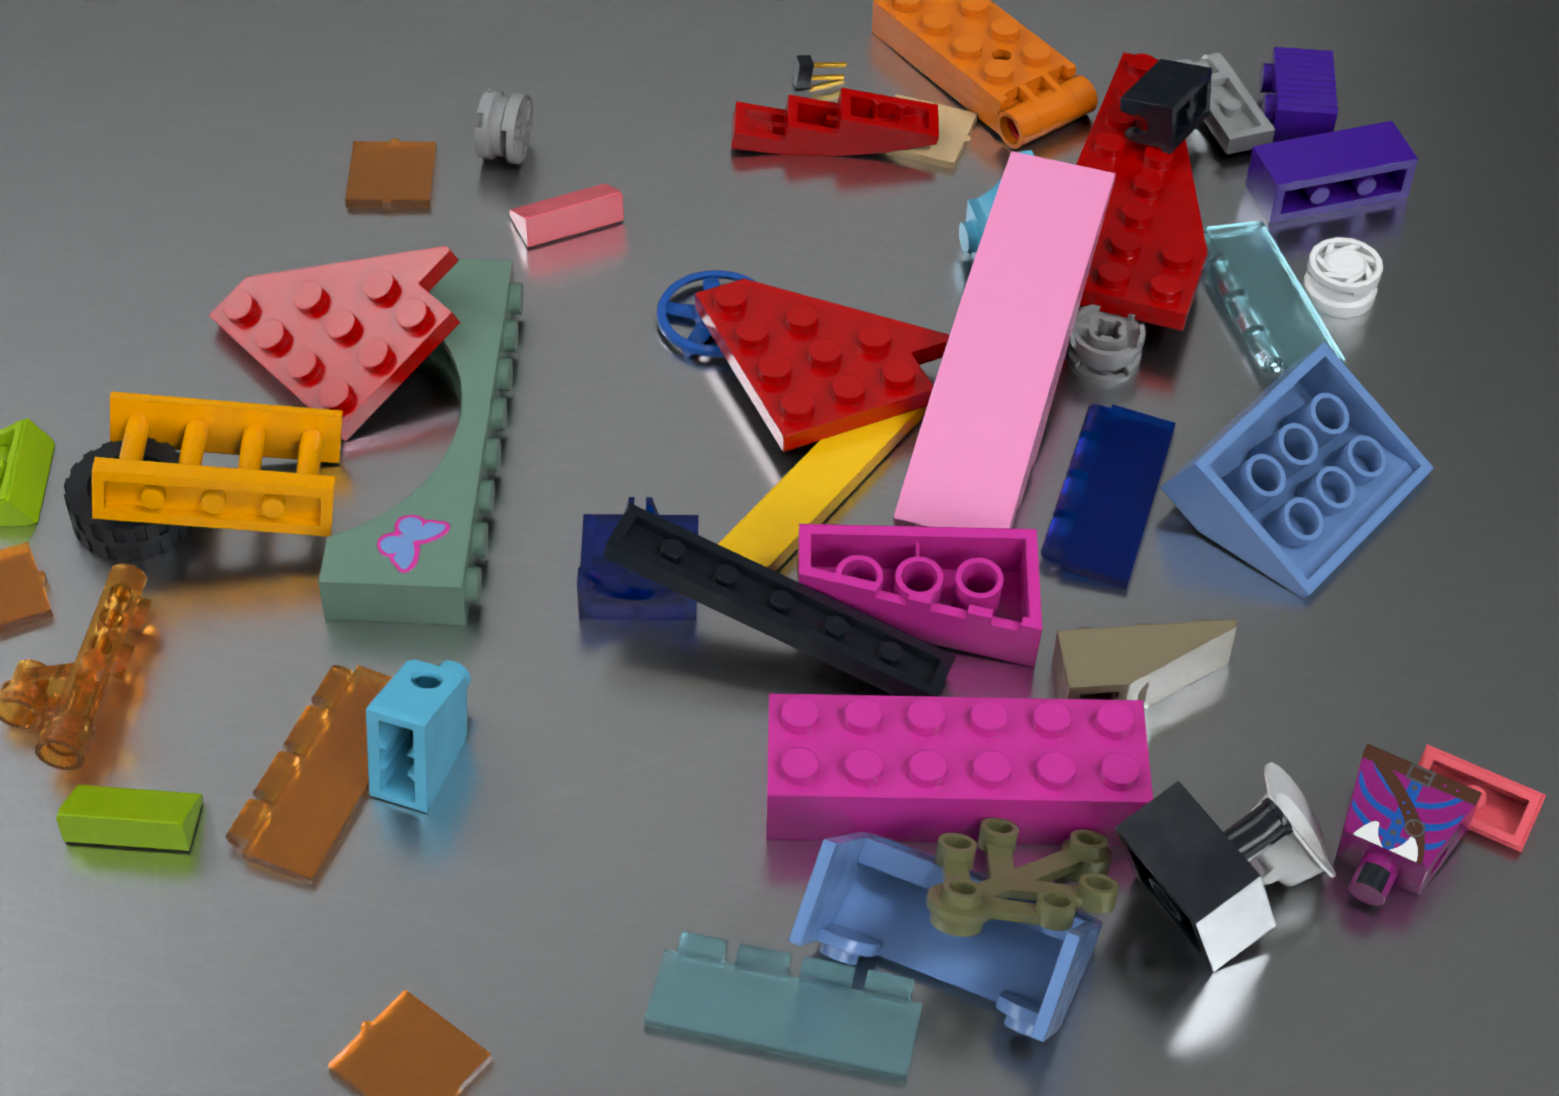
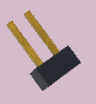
M796 55L792 81L795 88L798 89L810 88L811 80H843V74L812 75L813 68L846 67L847 63H813L811 55Z

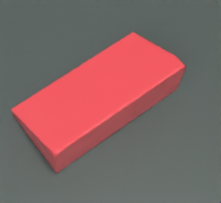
M606 183L509 210L510 217L527 247L624 220L623 195L619 189Z
M1427 744L1418 763L1419 766L1482 792L1468 830L1521 853L1546 795Z

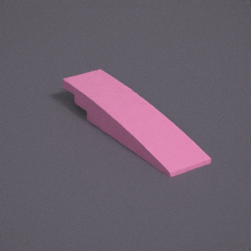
M1011 151L926 408L894 513V526L1012 529L1016 511L1021 506L1031 467L1035 465L1116 173Z

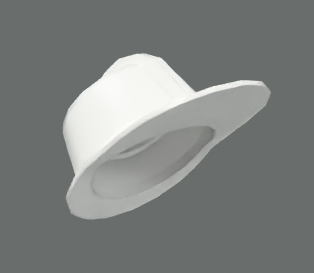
M1273 762L1264 766V776L1267 793L1253 809L1262 804L1264 799L1270 798L1289 820L1293 833L1289 836H1284L1249 863L1261 875L1264 885L1279 881L1287 887L1295 886L1324 871L1334 878L1336 873L1329 863L1322 830L1311 806L1292 778L1280 766Z

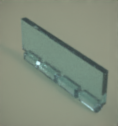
M1262 220L1206 227L1204 235L1208 253L1204 269L1207 270V274L1223 303L1227 305V310L1241 335L1247 340V345L1263 373H1277L1280 369L1284 372L1324 341L1338 358L1345 363V358Z
M682 931L677 952L664 949L644 1017L645 1026L906 1082L922 1012V1003L911 1001L915 979L868 970L864 991L853 989L856 974L855 966L807 956L803 958L799 977L789 976L792 953L741 942L735 957V964L725 962L728 940L688 931Z

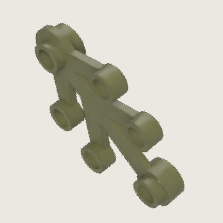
M996 817L982 820L977 843L971 837L960 833H944L938 838L934 859L936 864L942 867L943 883L932 886L928 890L926 907L931 912L930 922L943 933L959 937H969L979 934L983 929V924L989 919L1040 925L1053 931H1065L1072 928L1077 907L1094 913H1109L1114 910L1119 885L1114 879L1108 877L1112 860V851L1108 848V839L1096 831L1086 829L1075 830L1071 833L1069 839L1063 841L1061 851L1015 868L1013 853L1016 848L1019 828L1009 820ZM977 845L985 852L988 879L979 883L972 881L969 870L973 868ZM1064 877L1079 884L1076 886L1053 883L1051 881ZM1008 898L1019 899V900H1027V901H1034V902H1036V904H1034V903H1027V902H1021V901H1015V900H1008Z

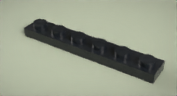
M634 504L629 505L605 546L603 558L895 696L938 697L956 656Z

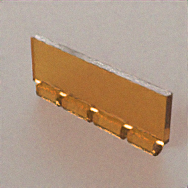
M341 665L331 666L311 698L313 705L306 706L282 745L285 751L277 752L255 787L253 795L256 799L247 800L226 834V839L230 844L243 850V859L313 885L369 790L366 708L392 677L361 665H357L353 673L352 669Z

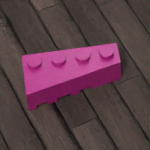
M799 524L797 582L926 643L1035 668L1042 635L1037 529Z

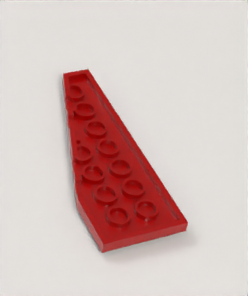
M1123 52L1076 163L1079 166L1116 173L1079 306L1084 307L1093 304L1101 306L1099 309L1101 312L1128 318L1129 313L1135 315L1134 320L1183 331L1205 268L1208 253L1187 143L1185 139L1172 154L1161 151L1160 147L1135 143L1125 136L1124 133L1129 127L1147 130L1148 123L1142 116H1131L1120 111V98L1159 60L1148 54Z

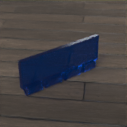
M1093 404L1088 407L1079 434V440L1076 443L1066 473L1067 479L1063 482L1053 512V519L1050 521L1041 548V555L1044 559L1060 564L1059 570L1125 590L1127 589L1176 425L1175 422L1112 404L1111 408L1099 404Z

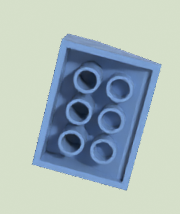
M1324 341L1286 369L1160 488L1197 531L1304 599L1349 556L1434 467Z

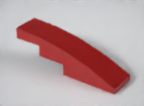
M841 88L837 103L788 95L785 110L736 101L732 116V149L780 155L845 156L887 153L936 145L939 139L938 104Z

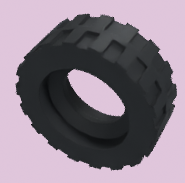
M148 438L143 461L178 463L180 452L175 451L174 446L166 442L159 443L153 438ZM123 440L101 444L102 447L94 451L90 450L84 454V458L79 463L75 462L70 469L71 474L69 478L65 479L64 489L66 494H64V498L77 539L82 540L83 547L91 552L93 550L97 552L99 557L105 559L117 558L119 561H131V559L138 558L145 560L153 558L152 555L160 552L164 554L173 549V545L179 541L182 542L189 535L188 531L190 528L195 526L92 519V467L95 457L119 459Z

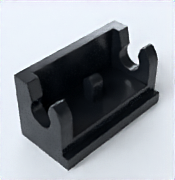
M1160 59L1120 98V111L1131 116H1142L1148 123L1147 130L1129 127L1124 133L1125 136L1135 143L1160 147L1161 151L1172 154L1210 114L1212 68Z

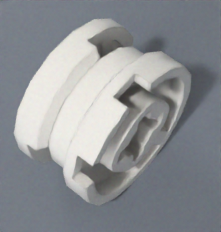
M1335 237L1323 240L1315 245L1309 254L1308 270L1302 284L1304 286L1303 296L1308 304L1320 313L1338 318L1360 316L1371 309L1376 299L1377 285L1383 272L1382 259L1375 249L1364 242L1352 238Z

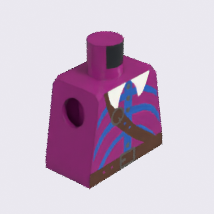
M1367 743L1362 755L1336 857L1341 862L1356 868L1348 885L1350 893L1363 903L1374 906L1384 904L1393 885L1412 894H1420L1467 832L1482 792Z

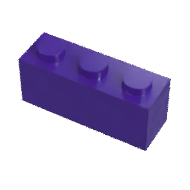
M1393 121L1253 146L1245 186L1267 222L1272 224L1408 198L1418 157Z

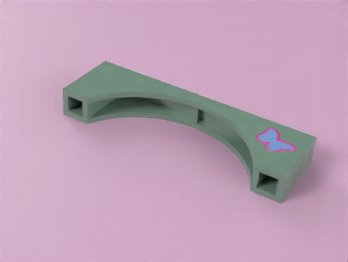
M458 258L459 261L429 291L432 296L447 307L461 322L428 356L444 373L460 401L461 414L457 430L449 449L439 465L413 493L376 518L350 530L327 537L318 580L325 620L466 626L470 602L480 601L482 572L481 567H475L476 558H485L487 555L488 524L482 523L483 514H492L494 509V480L488 479L490 472H499L501 442L500 438H495L496 431H505L507 402L506 398L501 397L502 391H511L513 364L512 358H507L508 352H517L518 321L513 320V315H522L524 306L523 283L514 282L513 260Z

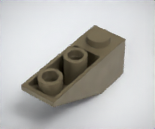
M1199 619L1180 623H1139L1133 626L1079 627L1071 630H1057L1051 666L1057 698L1143 700L1144 709L1229 664L1237 630L1236 619Z

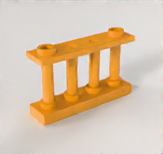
M111 391L109 398L110 441L117 442L123 440L119 459L95 457L92 467V519L331 536L335 476L319 475L321 462L339 463L343 411ZM153 438L159 443L166 442L174 446V450H181L178 463L143 461L147 439ZM204 452L239 455L237 468L203 466ZM263 457L297 460L296 473L261 470Z

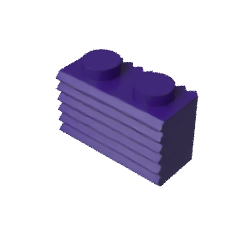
M1274 47L1271 63L1262 64L1259 92L1268 94L1263 96L1261 110L1275 129L1273 142L1334 131L1338 115V101L1333 51Z

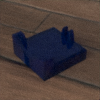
M635 497L628 498L624 513L630 504L635 505ZM646 497V511L699 535V515H659L653 498ZM624 513L583 514L581 562L577 575L579 620H697L696 601L602 557L606 543Z

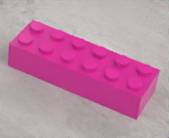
M769 693L766 840L823 841L825 838L857 832H868L897 842L938 843L939 836L944 833H960L971 837L977 843L982 820L996 817L1009 820L1018 826L1019 833L1016 844L1062 845L1063 841L1070 838L1073 831L1086 829L1104 835L1108 839V846H1123L1115 827L1153 799L1143 700Z

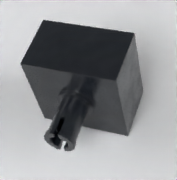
M1178 780L1115 827L1136 878L1214 972L1276 926L1261 875L1249 863L1284 836H1289L1293 833L1289 820L1270 798L1264 799L1262 804L1223 832Z

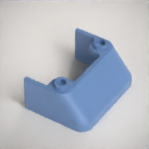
M857 832L823 840L790 934L789 942L803 946L819 941L822 943L820 952L823 955L851 965H857L859 956H880L997 1002L995 1007L1006 1014L1005 1026L1042 1042L1046 1041L1060 1029L1095 948L1103 925L1102 921L1076 910L1072 928L1065 931H1053L1040 925L989 919L983 924L982 931L977 935L969 937L949 935L939 931L931 924V912L926 907L928 890L936 884L943 883L942 867L936 864L934 855L868 832ZM969 870L970 879L976 883L988 879L987 875ZM1008 898V900H1015V901H1021V902H1027V903H1034V904H1036V902H1034V901H1027V900H1019V899Z

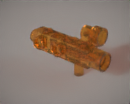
M118 564L112 566L74 663L46 666L36 660H21L17 663L11 680L5 681L0 687V720L5 724L19 729H33L40 725L44 714H48L34 750L37 757L51 767L61 770H76L83 766L95 735V727L92 723L109 678L123 679L135 647L124 643L125 636L128 630L140 634L152 602L150 599L141 597L148 577H146L142 570L133 565Z

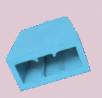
M417 659L408 660L366 708L369 796L425 813L428 812L467 736V688L470 685L471 677L467 669L460 663L446 660L437 666Z

